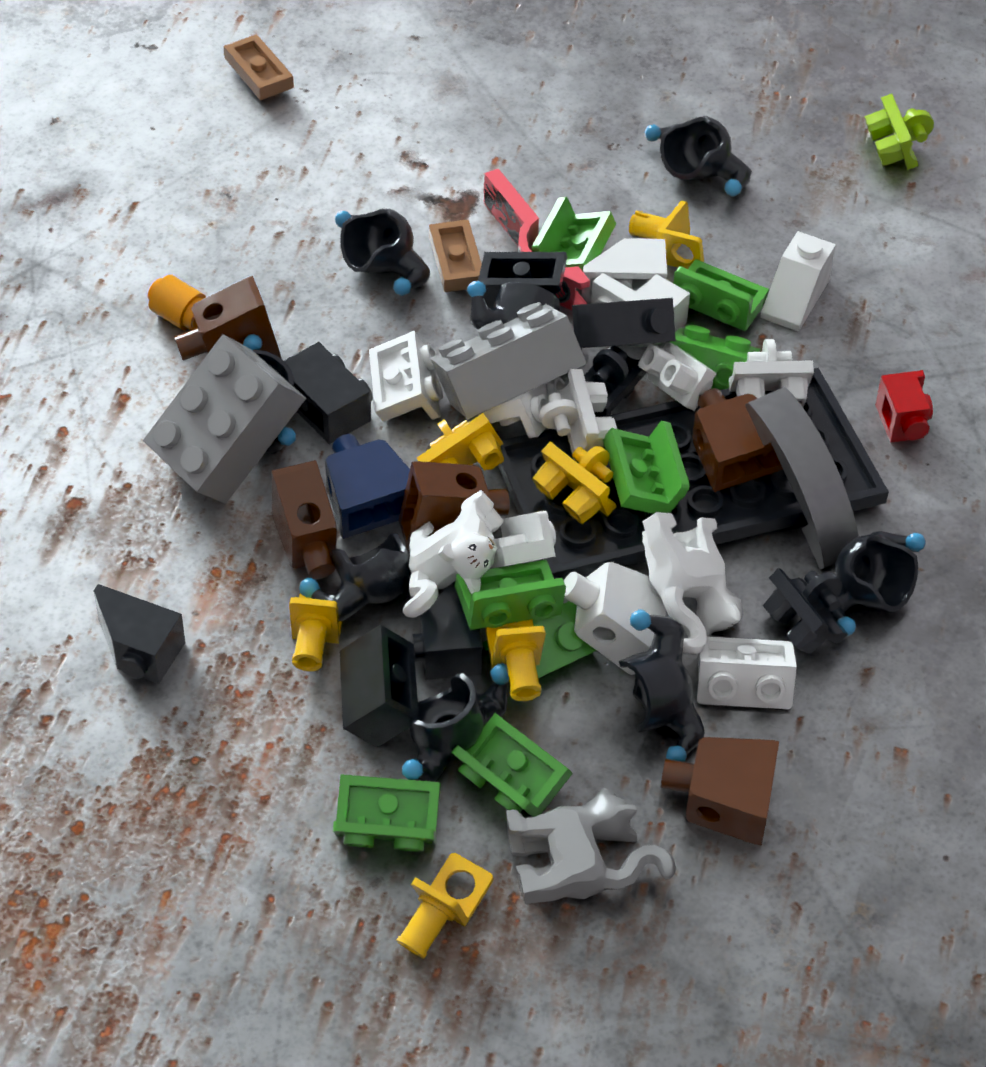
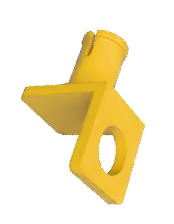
M680 201L666 218L643 213L639 210H636L635 215L631 216L629 222V233L631 236L647 239H665L667 265L677 268L681 266L688 269L695 259L704 262L702 239L689 235L688 202ZM681 244L690 248L693 253V259H684L677 254L676 251Z
M300 594L299 598H290L289 603L292 639L297 640L295 652L292 656V664L303 671H317L322 667L325 642L339 644L342 621H338L337 602L311 599Z
M532 619L508 623L497 628L485 627L491 666L493 668L501 663L507 665L511 698L516 701H529L540 696L542 690L538 680L536 665H540L546 635L544 626H534Z
M451 853L431 885L418 878H415L411 883L419 896L418 900L421 904L396 941L411 953L425 959L427 951L447 920H454L462 926H466L493 883V875L459 854ZM458 872L469 873L475 880L473 892L464 899L452 898L447 893L446 885L448 879Z

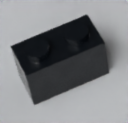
M320 342L283 360L288 364L293 373V387L306 397L296 412L329 445L340 436L349 434L371 421V401L373 396L370 387L363 379H357L345 367L342 359L335 353L331 354Z
M380 624L340 650L344 730L379 747L410 728V723L413 720H419L415 653L412 642Z

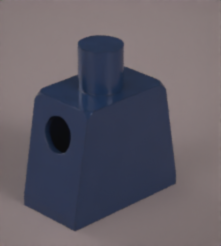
M345 434L337 438L332 445L334 454L329 455L325 459L327 490L342 539L397 522L410 468L385 440L378 439L360 445L357 438L352 434Z

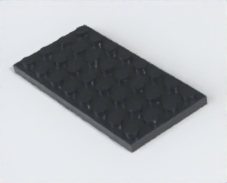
M815 368L808 386L807 398L803 408L817 428L833 458L846 489L852 510L857 511L885 504L889 493L887 487L820 369ZM729 388L720 390L726 400L737 397L736 391L730 392ZM765 391V395L774 391ZM675 400L605 416L615 419L617 429L650 436L661 421L671 423L690 485L685 497L670 512L677 523L671 529L673 534L696 528L697 520L701 517L716 520L717 529L712 533L716 545L807 523L784 470L714 492L693 443L695 413L700 409L699 406L693 411ZM548 429L534 438H529L526 434L502 440L504 444L500 448L504 456V462L499 464L498 468L518 514L524 515L547 511L549 521L554 526L556 533L555 557L540 559H547L554 579L563 578L564 580L571 572H577L586 577L607 562H614L624 567L647 562L645 547L642 542V532L645 531L642 521L653 515V513L621 507L613 477L607 483H603L610 489L608 498L617 507L608 516L599 510L583 524H580L570 516L562 504L574 491L571 487L566 485L553 500L546 497L536 488L532 478L546 462L541 450L549 442H552L574 460L567 435L560 436L557 433V429Z

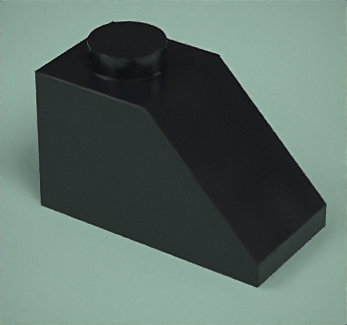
M484 252L478 281L483 282L486 286V292L483 297L489 309L493 308L501 285L508 282L533 284L556 295L561 291L567 262L566 252Z
M673 298L572 305L574 333L580 348L676 341Z
M454 581L438 596L435 603L420 615V633L412 634L415 662L423 661L425 680L453 678L456 674L461 673L465 676L482 675L483 646L480 628L470 630Z
M97 584L93 591L98 620L117 669L122 670L129 677L135 679L143 678L159 684L186 643L182 614Z

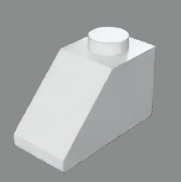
M797 231L781 257L760 318L799 332L830 280L836 244Z
M624 238L583 266V272L590 280V286L582 289L581 296L586 302H591L592 282L602 273L636 292L656 274L667 280L665 239Z

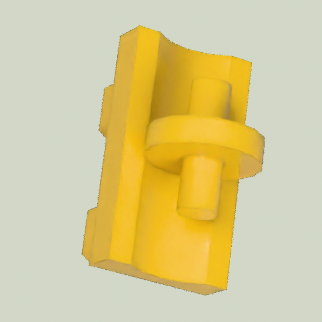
M484 413L469 423L467 420L463 421L453 429L443 419L437 425L444 435L430 443L431 448L416 457L421 462L473 465L478 461L484 471L492 470L504 462V456L500 448L504 443Z
M549 442L541 450L546 462L532 478L536 488L546 497L553 500L566 485L571 487L574 491L562 504L570 516L580 524L585 523L599 510L608 516L617 507L608 498L610 489L603 483H607L613 477V471L606 467L610 459V454L601 446H595L587 452L582 447H578L572 454L575 460L552 442Z

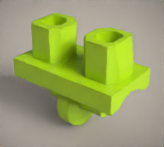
M889 94L881 97L884 109L864 117L872 141L892 134L889 137L875 141L882 165L886 166L903 159L907 170L918 167V161L912 149V141L921 143L927 140L928 135L934 128L932 116L925 110L912 108L907 110L906 115L902 118L893 95Z

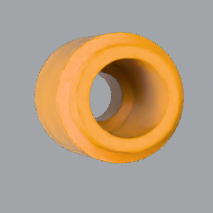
M167 275L154 281L148 291L149 309L181 330H194L198 328L191 308L195 303L205 299V294L174 275Z

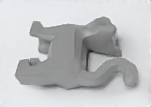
M603 788L594 799L584 806H559L534 817L523 818L517 810L506 811L508 837L512 855L527 857L531 854L548 853L551 863L544 868H534L530 864L516 866L520 892L525 904L556 901L563 897L586 899L604 890L620 889L633 884L646 864H655L665 880L671 879L676 871L675 860L667 850L661 847L644 845L628 854L620 870L616 871L606 868L595 839L621 842L637 841V834L630 827V820L637 813L636 806L634 804H626L625 800L616 797L611 789Z

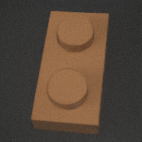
M257 34L223 46L224 58L259 100L294 88L293 75Z
M469 219L429 224V239L444 292L467 290L470 283L478 281L482 265Z

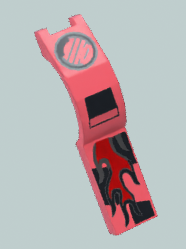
M499 168L484 173L485 206L517 244L518 252H533L532 245L538 236L539 217ZM579 266L565 267L561 291L555 295L559 299L560 306L572 311V305L588 304L575 288L581 290L589 287L590 280Z

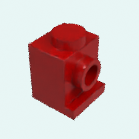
M923 370L881 375L875 406L890 443L918 440L924 438L930 430L927 421L932 419L933 404L930 395L924 394L922 390L925 380Z

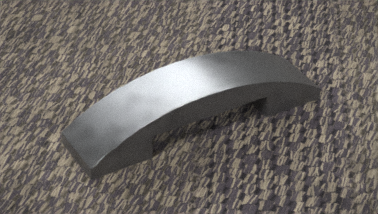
M783 387L748 402L745 406L763 446L771 443L809 524L801 529L819 568L823 569L836 563L843 547L854 538L859 537L846 489L826 444L801 404L786 387Z

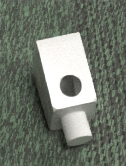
M607 562L587 577L577 572H571L564 579L566 585L564 598L577 605L574 631L580 639L618 667H620V660L649 650L654 633L647 628L643 631H638L630 625L631 614L640 609L646 611L649 615L666 616V608L662 598L658 596L649 583V576L614 562ZM628 667L621 668L630 675L635 674Z

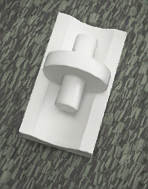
M765 339L762 352H748L747 362H734L733 373L729 377L730 392L736 391L737 396L748 393L760 398L765 396V391H776L786 387L801 406L804 407L808 386L814 374L813 360L792 361L791 351H777L775 340Z
M666 342L663 349L649 344L638 363L640 368L649 373L646 379L693 411L698 406L699 395L711 389L713 378L716 375V372L671 342Z
M570 369L567 386L560 390L559 393L550 394L548 397L549 403L540 410L541 422L548 429H557L558 435L568 436L572 454L578 447H582L587 452L595 446L604 447L603 439L611 428L617 429L614 418L595 417L594 412H603L607 404L608 394L605 383L585 381L582 369Z

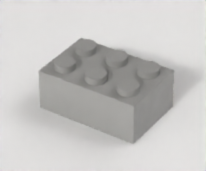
M540 302L533 303L520 309L517 312L518 317L505 324L500 320L494 321L481 327L478 330L479 336L463 342V339H456L442 345L438 349L440 354L430 359L450 405L468 420L568 373L570 369H577L586 365L587 362L567 315L547 304L542 306Z
M222 334L143 439V442L196 492L226 504L305 401L306 397L254 351Z

